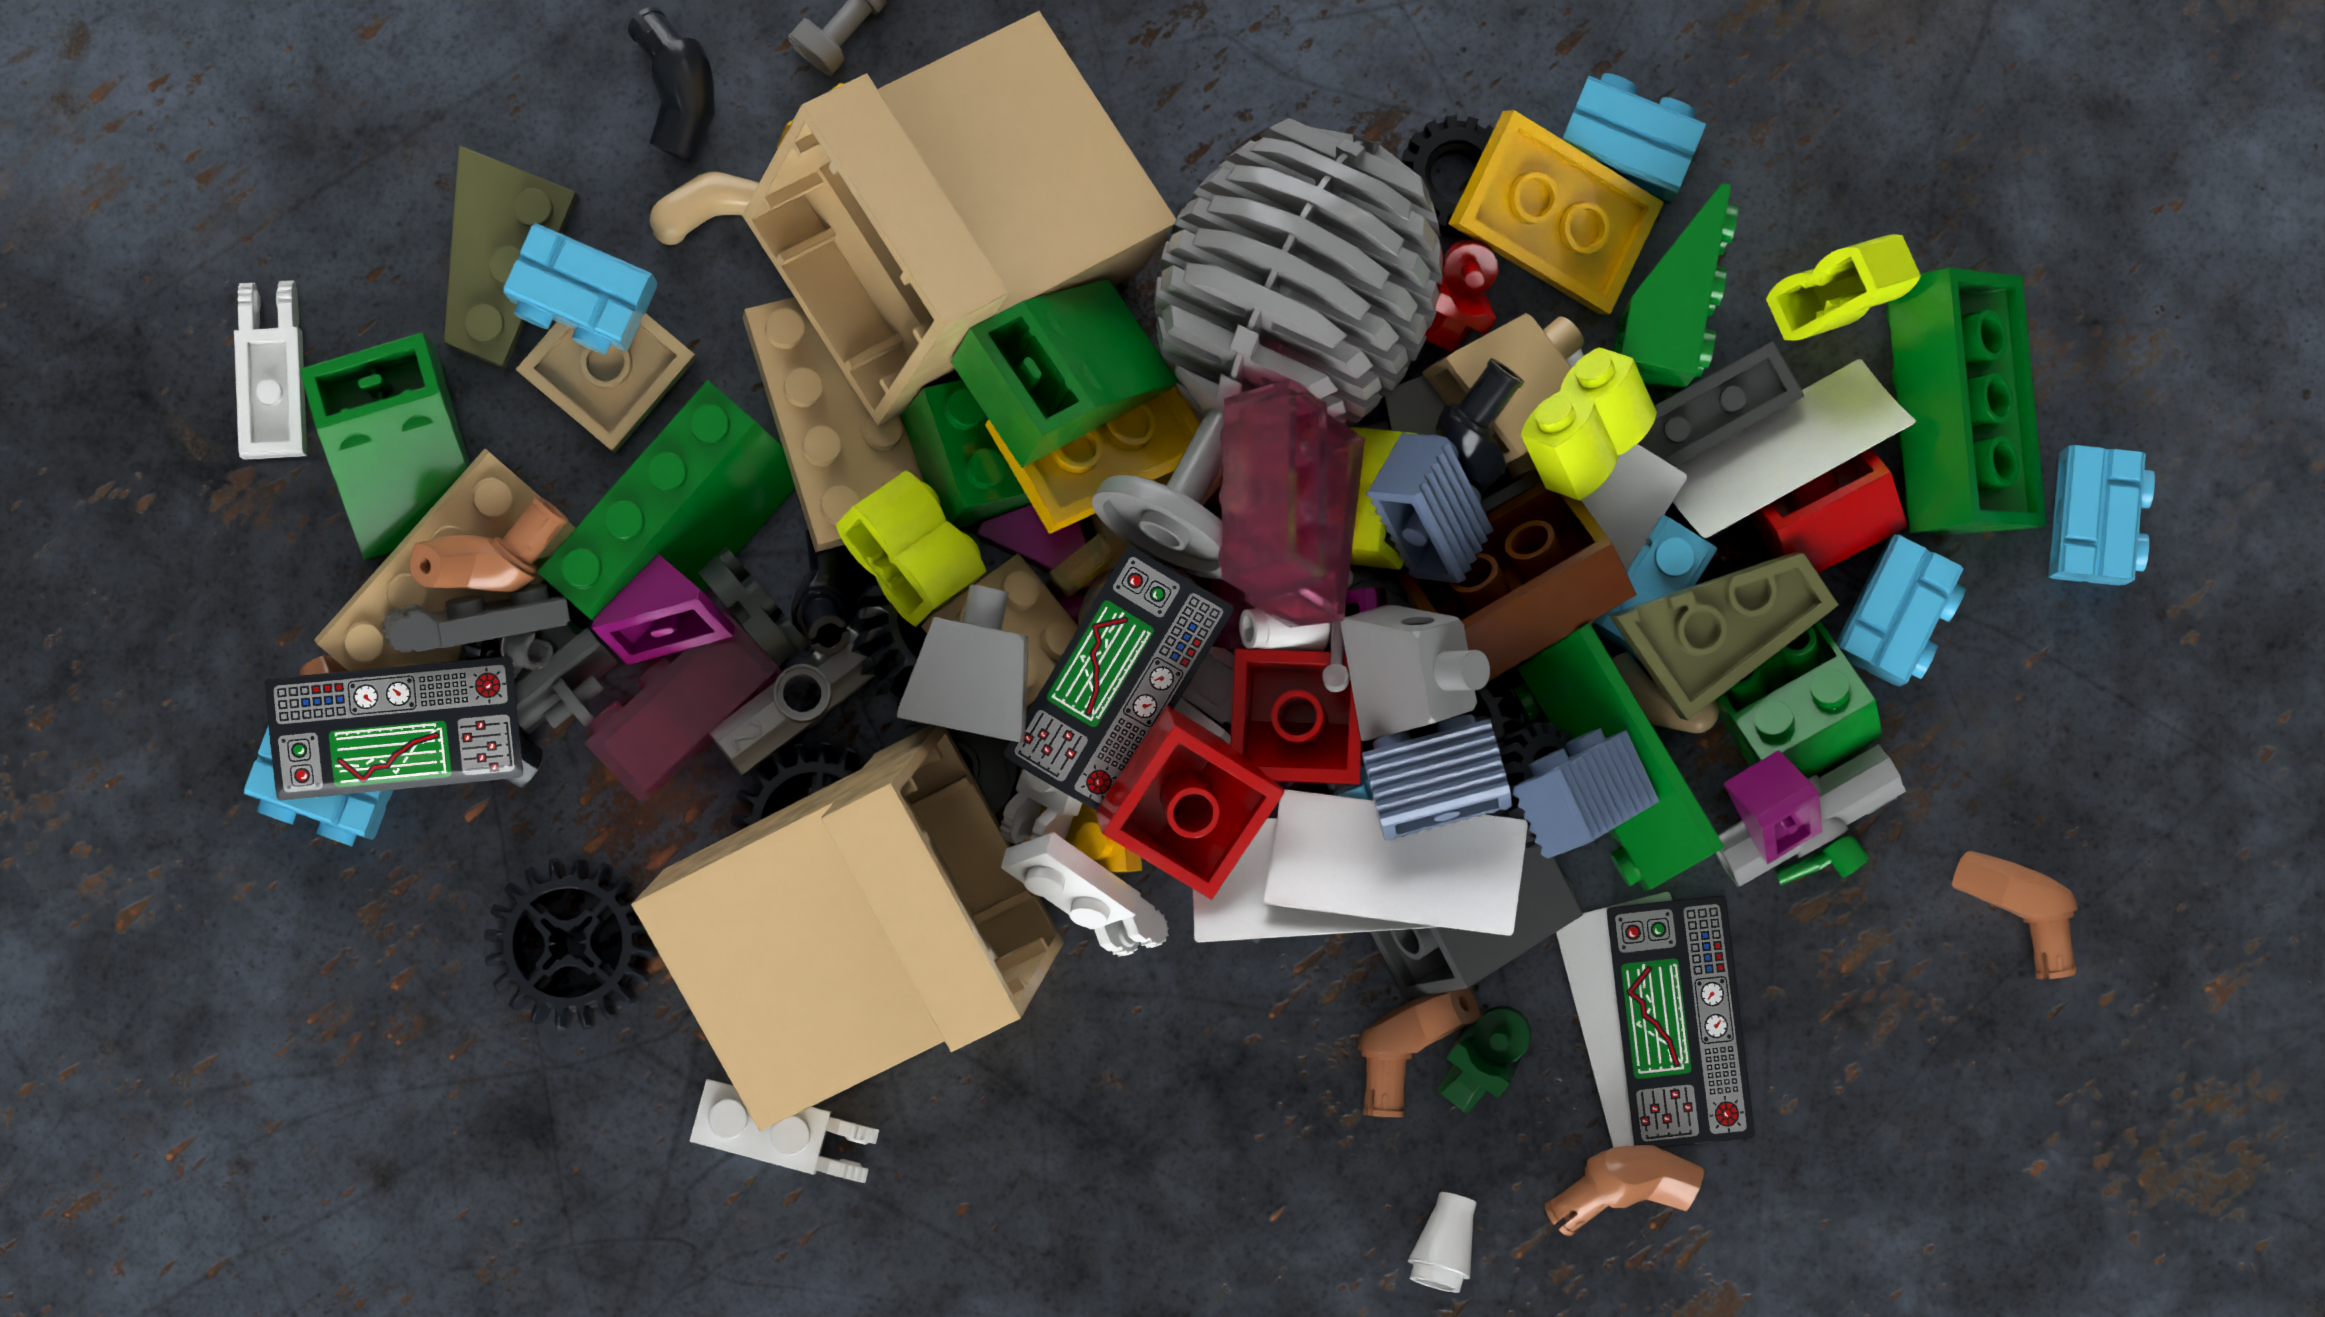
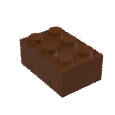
M1543 482L1486 514L1494 531L1487 534L1488 541L1481 544L1483 551L1475 554L1478 560L1470 564L1472 570L1464 573L1466 580L1460 583L1417 579L1407 574L1409 569L1404 565L1400 570L1393 569L1413 609L1455 616L1460 619L1464 624L1468 650L1483 652L1489 661L1490 676L1488 681L1498 677L1500 674L1637 595L1613 543L1583 502L1548 490Z

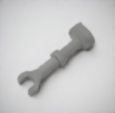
M848 0L822 30L804 17L789 34V43L794 46L793 50L815 68L828 76H832L845 61L840 47L870 13L877 15L887 4V0Z

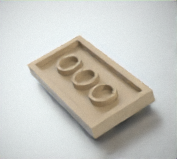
M795 297L744 309L743 322L815 552L845 545L835 525L852 506L905 470H908L920 481L924 482L901 414L877 426Z
M484 449L314 641L348 671L459 661L460 645L421 652L411 650L410 654L407 651L403 653L400 650L395 651L393 645H389V639H385V632L381 630L383 628L381 622L385 620L384 615H388L390 613L389 610H396V607L401 610L404 606L417 604L429 613L446 610V601L469 595H482L484 603L510 599L509 592L425 587L419 584L411 574L409 567L412 550L418 542L455 534L476 535L493 539L499 537L503 539L532 503L535 495L540 496L487 449ZM570 522L560 529L534 562V565L537 567L535 571L537 578L530 584L541 583L544 580L537 571L576 529ZM482 641L476 642V646L481 648Z

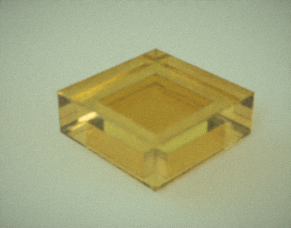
M1100 532L1050 572L1051 580L1065 597L1067 595L1070 597L1115 561V549Z

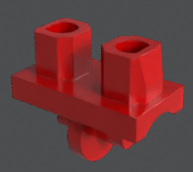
M1474 239L1462 240L1452 245L1443 258L1442 285L1437 283L1439 298L1435 308L1437 311L1430 329H1427L1424 336H1427V341L1452 353L1458 350L1471 328L1486 335L1496 321L1485 291L1496 280L1498 261L1492 249L1484 242Z

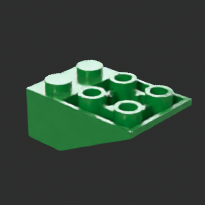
M1721 183L1632 295L1619 317L1613 352L1634 359L1645 386L1680 392L1687 388L1694 377L1701 378L1704 368L1708 369L1710 366L1716 331L1705 329L1707 316L1712 317L1715 305L1720 306L1727 277V268L1717 266L1718 256L1724 254L1726 244H1731L1739 209L1738 205L1728 204L1731 190L1730 184Z
M1108 278L1021 301L970 327L950 361L1021 468L1176 387L1175 383H1179Z
M423 332L299 369L316 430L365 561L391 554L470 465L436 345Z
M963 380L923 388L902 412L901 417L923 481L931 486L938 495L946 521L958 529L979 524L1031 505L1030 500L985 426L988 417Z
M1820 620L1716 699L1719 716L1750 767L1779 750L1808 779L1883 737L1875 698Z

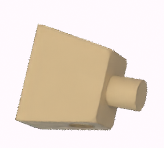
M1525 313L1430 365L1422 373L1448 406L1452 403L1460 404L1485 370L1491 358L1503 363L1524 380L1522 387L1518 388L1491 426L1495 432L1493 438L1499 445L1505 462L1508 463L1528 451L1521 437L1522 428L1530 414L1542 401L1560 391L1562 382L1571 369L1566 360L1583 347L1584 339L1576 325L1565 317H1558L1542 330L1535 319Z

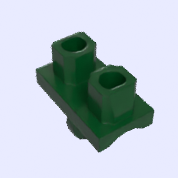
M1497 1006L1488 1009L1481 1015L1479 1020L1462 1028L1446 1057L1452 1064L1445 1073L1446 1077L1439 1084L1438 1092L1467 1114L1486 1090L1499 1098L1510 1084L1531 1042V1028L1526 1017L1512 1007Z

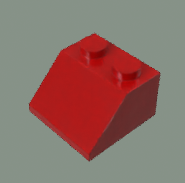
M1871 448L1749 515L1767 550L1774 559L1792 552L1804 553L1818 574L1908 527L1892 473Z
M1235 649L1230 746L1273 781L1360 785L1363 766L1362 752L1365 749V741H1361L1346 652L1343 654V666L1348 670L1349 684L1341 692H1331L1324 686L1322 675L1324 669L1330 665V652Z
M1166 704L1095 813L1103 835L1212 900L1285 792L1283 788L1221 737Z

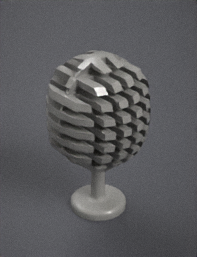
M1291 118L1268 128L1259 135L1263 137L1261 140L1256 142L1250 140L1225 158L1224 160L1226 161L1219 165L1217 170L1207 176L1194 191L1191 201L1187 203L1184 209L1182 208L1171 231L1173 235L1170 242L1166 241L1159 268H1161L1160 277H1157L1155 284L1154 305L1157 318V338L1163 360L1179 382L1175 383L1177 393L1205 417L1167 486L1132 475L1111 476L1099 485L1092 498V506L1103 523L1120 538L1144 554L1172 568L1211 579L1226 578L1232 573L1240 554L1238 542L1229 528L1201 504L1238 436L1288 445L1294 443L1307 450L1338 435L1335 433L1336 431L1360 421L1379 404L1381 398L1394 390L1404 378L1411 360H1416L1427 338L1424 335L1427 329H1430L1437 310L1435 308L1439 298L1437 283L1442 285L1443 255L1438 235H1441L1429 190L1420 175L1412 171L1381 145L1356 134L1313 128Z

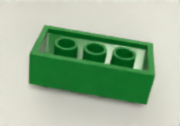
M1950 267L1921 273L1917 284L1904 296L1889 301L1886 308V318L1891 329L1894 360L1892 381L1897 391V402L1916 420L1913 425L1898 432V444L1903 455L1906 486L1904 507L1909 518L1910 533L1952 535L2047 526L2023 276Z
M707 380L537 573L592 621L657 554L705 593L709 586L699 575L698 571L707 565V562L726 546L737 557L796 490L783 447L755 420Z
M1590 623L1576 630L1515 670L1513 675L1518 684L1511 689L1515 694L1514 699L1529 721L1539 717L1542 724L1546 722L1556 724V732L1565 729L1571 734L1569 741L1598 728H1601L1605 738L1627 730L1660 801L1608 832L1618 848L1610 853V857L1629 887L1638 882L1644 892L1649 891L1725 848Z

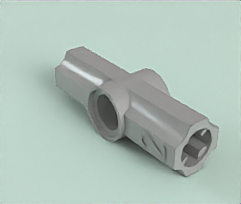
M847 627L850 632V638L842 651L832 655H824L816 651L800 664L784 669L777 677L776 682L709 731V735L742 778L806 729H811L821 724L830 711L876 677V675H860L862 665L868 657L851 652L854 645L853 642L859 636L858 633ZM808 682L818 688L821 698L814 709L807 712H798L787 706L784 700L786 691L793 684Z
M1879 744L1875 745L1821 777L1815 774L1808 778L1819 793L1822 832L1768 865L1760 855L1742 820L1718 833L1725 848L1716 852V855L1737 887L1742 886L1796 854L1800 858L1848 831V824L1866 814L1873 813L1905 793L1906 789L1899 772Z

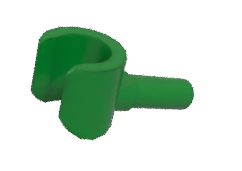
M1840 836L1821 851L1814 853L1813 856L1775 870L1780 884L1783 885L1819 871L1831 863L1843 879L1867 863L1869 857L1854 837Z

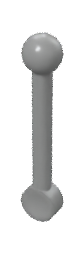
M1337 565L1329 571L1327 577L1329 584L1333 587L1330 665L1324 669L1322 674L1324 686L1331 692H1341L1349 684L1348 670L1343 666L1344 640L1340 619L1345 617L1346 589L1353 582V573L1347 566Z

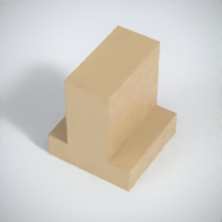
M1040 11L879 89L876 88L866 73L802 104L742 214L877 426L900 415L923 388L944 384L949 381L956 371L950 361L970 327L1027 299L1107 278L1114 287L1141 272L1172 231L1176 221L1167 204Z
M936 725L925 727L876 752L862 769L663 869L631 904L759 1131L944 1041L950 1052H953L1021 1019L1064 944L1040 897L1028 891L1024 883L1001 868L1005 850L1012 846L1009 841L1003 839V836L1000 835L1001 830L999 828L1001 826L946 727Z

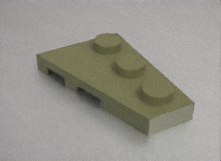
M460 145L458 151L444 343L451 348L506 369L526 321L513 314L517 304L510 302L503 293L505 283L516 260L520 256V251L532 225L537 223L563 234L579 196L573 190Z
M1792 552L1609 614V617L1678 717L1688 721L1839 604L1805 554Z

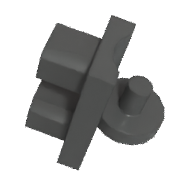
M570 620L565 626L544 630L541 640L553 655L536 669H533L521 654L511 656L518 723L528 734L532 733L545 721H548L555 729L572 714L585 727L591 724L596 718L586 703L604 690L598 679L618 664V661L588 627L582 630Z

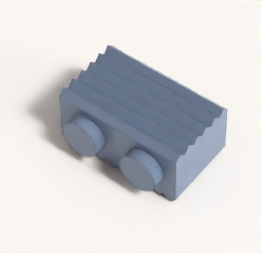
M1402 433L1366 495L1373 499L1370 504L1377 508L1375 513L1382 517L1380 522L1386 525L1385 531L1391 534L1389 539L1396 543L1394 548L1400 551L1398 556L1405 560L1403 565L1409 569L1407 574L1417 579L1460 583L1466 580L1464 573L1472 570L1470 564L1478 560L1475 554L1483 551L1481 544L1488 541L1486 535L1494 531L1480 504L1481 495L1469 483L1458 461L1459 452L1447 437Z
M1473 715L1452 717L1440 722L1436 726L1438 733L1412 739L1409 732L1385 735L1373 742V750L1362 752L1364 767L1384 840L1404 837L1410 833L1442 827L1448 823H1456L1460 820H1468L1472 817H1480L1486 813H1494L1498 810H1506L1512 807L1511 791L1490 719L1476 722Z
M1601 728L1592 730L1565 744L1570 754L1569 756H1567L1565 749H1560L1528 765L1533 776L1515 786L1512 795L1520 799L1518 807L1525 810L1523 819L1531 823L1529 831L1536 834L1535 843L1542 846L1540 855L1548 859L1586 845L1616 828V826L1623 824L1631 819V817L1638 815V813L1651 807L1653 804L1660 802L1627 730L1605 738Z

